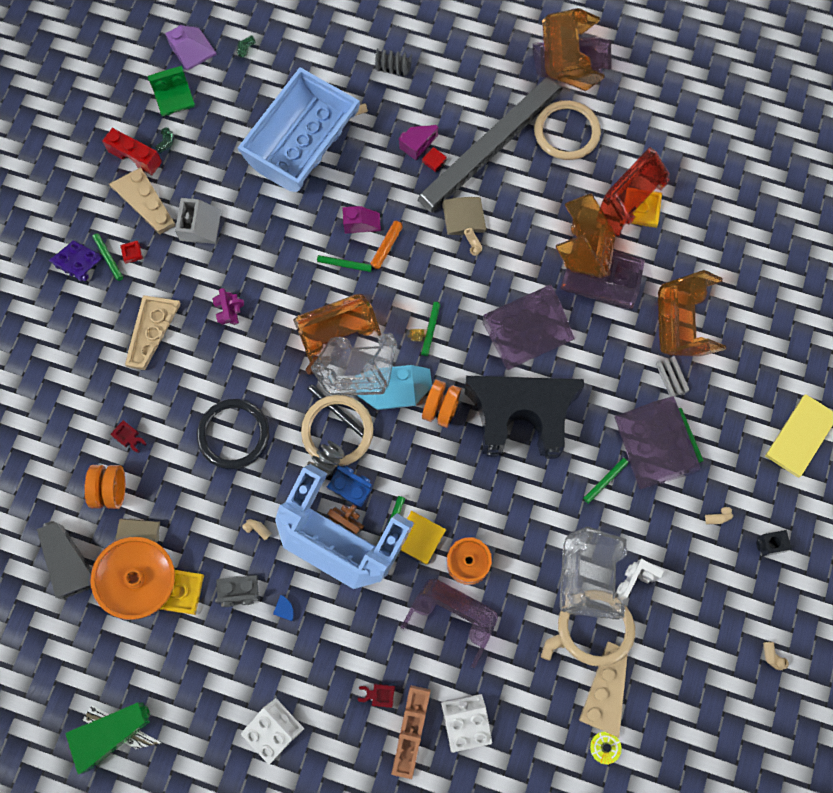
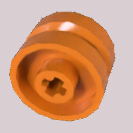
M436 379L427 397L422 419L432 422L439 412L438 425L448 428L452 417L456 413L462 388L452 385L449 387L446 395H444L446 383Z
M91 465L85 478V500L87 506L92 509H101L104 505L108 509L121 508L126 489L123 467L121 465H109L106 469L104 465Z
M473 537L462 538L456 541L451 546L446 560L450 576L456 582L463 585H474L481 582L488 574L492 564L491 553L488 547L481 540ZM468 558L469 560L471 558L473 560L472 564H467L465 559Z

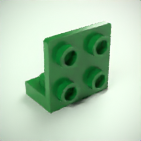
M182 66L148 75L161 116L195 107Z

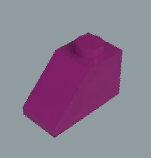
M438 126L410 127L400 135L399 149L417 160L438 137Z
M362 206L342 207L345 234L381 231L380 213Z

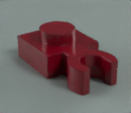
M124 420L110 434L124 447L127 448L130 444L131 449L136 453L140 452L136 448L138 443L147 445L142 438H136L139 433Z
M374 684L373 690L366 686L359 687L360 690H365L367 693L365 698H358L359 702H366L372 699V706L393 708L395 686Z

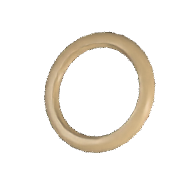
M567 100L554 102L545 107L536 118L534 132L538 144L546 153L562 160H575L588 155L596 148L600 140L601 128L598 118L591 109L579 102ZM560 109H571L586 116L592 126V135L588 144L580 150L573 152L561 151L552 147L543 134L544 122L551 113Z
M331 395L318 400L305 414L301 428L302 442L311 457H319L316 452L318 449L311 438L313 419L319 411L329 405L343 404L351 407L360 415L363 421L364 434L359 446L352 453L340 459L338 465L346 466L361 458L369 448L373 438V422L368 410L358 400L346 395Z
M596 590L580 592L572 596L565 603L558 618V631L563 645L573 657L583 663L592 666L612 665L622 660L634 644L636 635L633 616L627 606L612 594ZM589 600H600L612 605L620 613L625 624V636L621 646L609 655L593 656L580 650L574 644L569 634L568 621L570 614L579 604Z

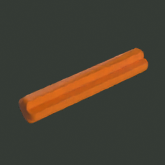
M395 220L371 261L373 268L380 269L403 227L401 222Z

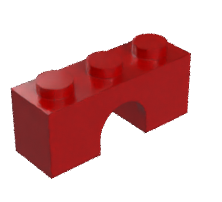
M113 127L102 141L109 153L122 160L125 156L136 164L137 168L141 167L144 172L153 175L162 163L156 150Z

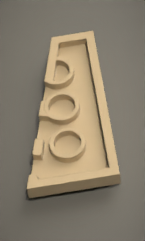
M141 167L109 184L159 234L176 226Z
M143 295L125 362L126 367L140 370L147 368L181 305L180 301Z
M607 642L602 656L609 655L620 646ZM627 655L612 665L598 666L579 721L618 738L620 736Z

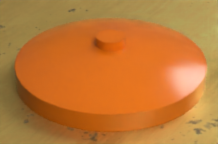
M142 537L123 538L110 544L97 557L91 572V589L97 603L107 613L125 620L142 619L157 612L168 601L175 585V569L168 553L156 542Z

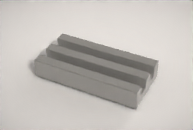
M675 356L656 363L670 398L689 391ZM663 365H665L668 370L669 376L674 384L676 392H674L670 384V381L667 377Z

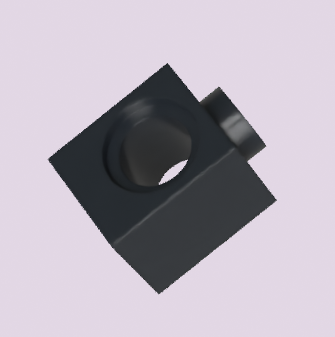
M787 530L762 534L757 537L756 545L762 557L792 550ZM769 539H772L775 542V548H772L770 546Z

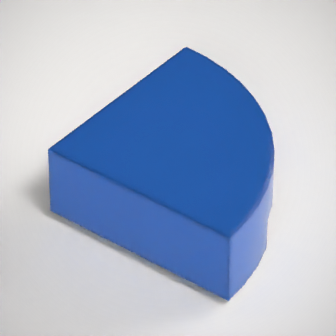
M280 595L273 615L293 622V607L287 598Z

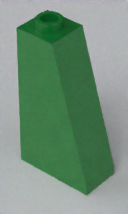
M142 702L135 703L65 733L77 774L89 772L150 723L148 719L150 711L147 705H144Z

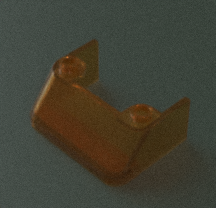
M575 8L551 13L543 18L545 69L551 78L583 91L589 90L605 78L604 74L591 69L590 58L580 53L579 34L582 35L598 23L600 17L583 9Z
M592 193L566 202L565 206L573 218L571 231L577 237L556 245V249L564 260L565 267L572 272L604 278L609 276L615 234Z
M702 270L661 285L658 290L659 340L662 353L672 356H704L726 350L725 345L703 337L696 338L695 305L705 300L707 287L723 282V278Z
M363 294L352 295L301 314L293 319L310 362L313 361L312 356L321 353L323 344L355 332L367 336L375 331L378 336L382 335L373 307Z

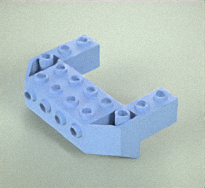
M311 464L303 467L286 502L279 506L275 519L283 548L352 589L381 582L387 576L414 523L399 514H395L387 525L377 546H374L310 509L327 473Z

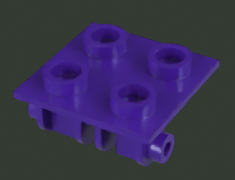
M72 241L52 257L49 262L53 263L55 268L63 270L66 274L75 276L79 281H87L89 277L87 271L103 259V256Z

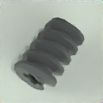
M377 48L375 55L376 71L379 72L383 68V72L386 73L389 69L390 73L393 74L396 69L397 75H400L402 70L404 76L408 75L412 63V53L407 58L405 52L400 57L399 51L393 56L392 50L386 55L385 49L380 54L379 48Z
M328 440L329 445H321L324 452L321 450L316 451L319 457L312 456V460L315 463L307 462V465L311 464L327 473L326 477L330 475V471L335 469V465L340 463V459H343L345 456L344 451L330 440Z

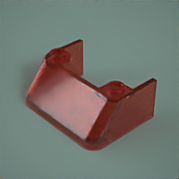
M649 147L608 190L603 198L596 220L618 237L626 224L630 225L635 219L636 209L656 188L662 191L670 181V173L656 150Z

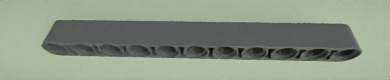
M547 76L420 194L418 202L429 212L433 213L442 205L443 200L449 199L545 107L557 98L563 87L553 78Z

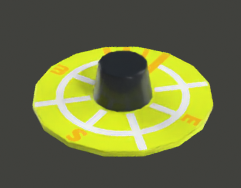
M599 732L593 737L590 749L595 760L602 764H611L620 757L622 747L617 737L606 732Z

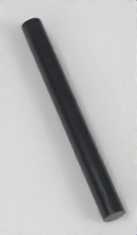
M313 384L307 389L319 400L327 397ZM336 404L327 406L363 438L364 429Z

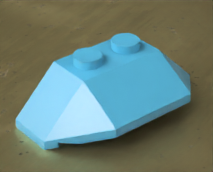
M414 365L372 369L355 377L357 397L377 410L416 406L432 387L430 369Z

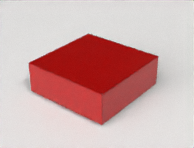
M434 147L422 159V163L434 172L447 161V157Z
M138 240L120 245L125 264L143 259Z

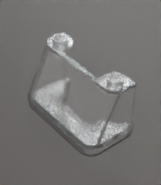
M392 333L381 334L378 338L380 346L353 348L348 339L332 337L311 366V370L323 389L331 395L384 394L389 387L397 342Z
M587 526L569 534L565 538L560 589V610L562 612L615 620L624 618V602L621 599H615L616 562L622 560L627 554V539Z

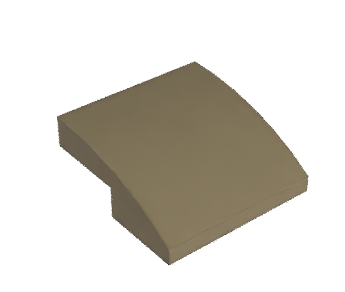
M460 197L443 200L442 204L448 235H465L464 231L467 228H472L477 233H484L486 225L481 197Z
M121 518L118 524L116 541L128 537H142L157 543L159 541L160 521Z

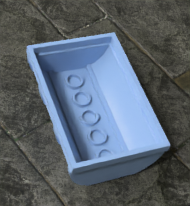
M300 67L238 146V151L259 174L288 191L297 192L303 186V182L310 172L319 165L322 156L330 145L339 138L342 129L350 118L356 115L359 110L360 101Z

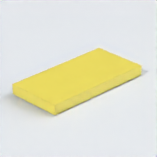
M803 395L765 457L796 477H801L833 426V411L810 396Z

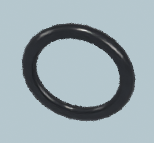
M228 399L213 405L204 413L197 428V443L202 455L211 464L224 469H239L255 462L264 452L269 440V425L264 413L253 403L241 399ZM229 408H240L250 412L257 420L260 428V437L255 449L247 456L237 460L223 459L214 454L208 446L206 431L211 419L217 413Z

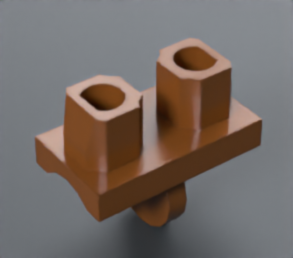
M354 504L350 508L343 505L341 510L334 507L327 513L329 520L338 525L340 523L346 526L345 529L355 535L364 528V525L356 521L360 515L355 512L357 506Z

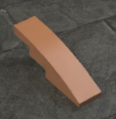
M410 685L391 775L408 779L413 778L430 689Z

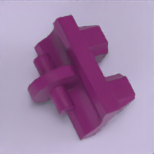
M224 288L219 289V295L212 298L214 306L218 309L222 307L223 310L216 314L217 322L220 324H239L237 313H240V308L244 306V300L238 299L236 294L233 295L231 292H226Z

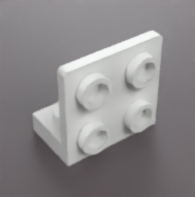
M643 559L633 562L625 572L626 580L623 583L621 582L617 588L616 593L619 594L617 598L620 600L627 598L637 578L645 583H649V581L654 582L661 578L664 571Z
M482 694L441 703L451 752L492 743L486 706Z
M275 698L257 714L241 735L265 762L270 764L304 728Z

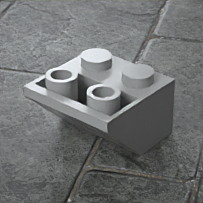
M181 198L175 233L179 240L216 244L221 209L199 199Z

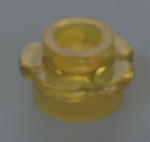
M410 329L409 335H407L411 338V341H422V338L426 337L424 329Z

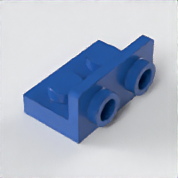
M338 465L337 471L328 484L327 489L361 508L373 489L372 484H370L371 480L363 475L358 477L353 474L354 471L348 466L344 465L341 467Z

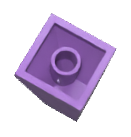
M180 25L165 33L170 47L186 70L217 55L199 28Z

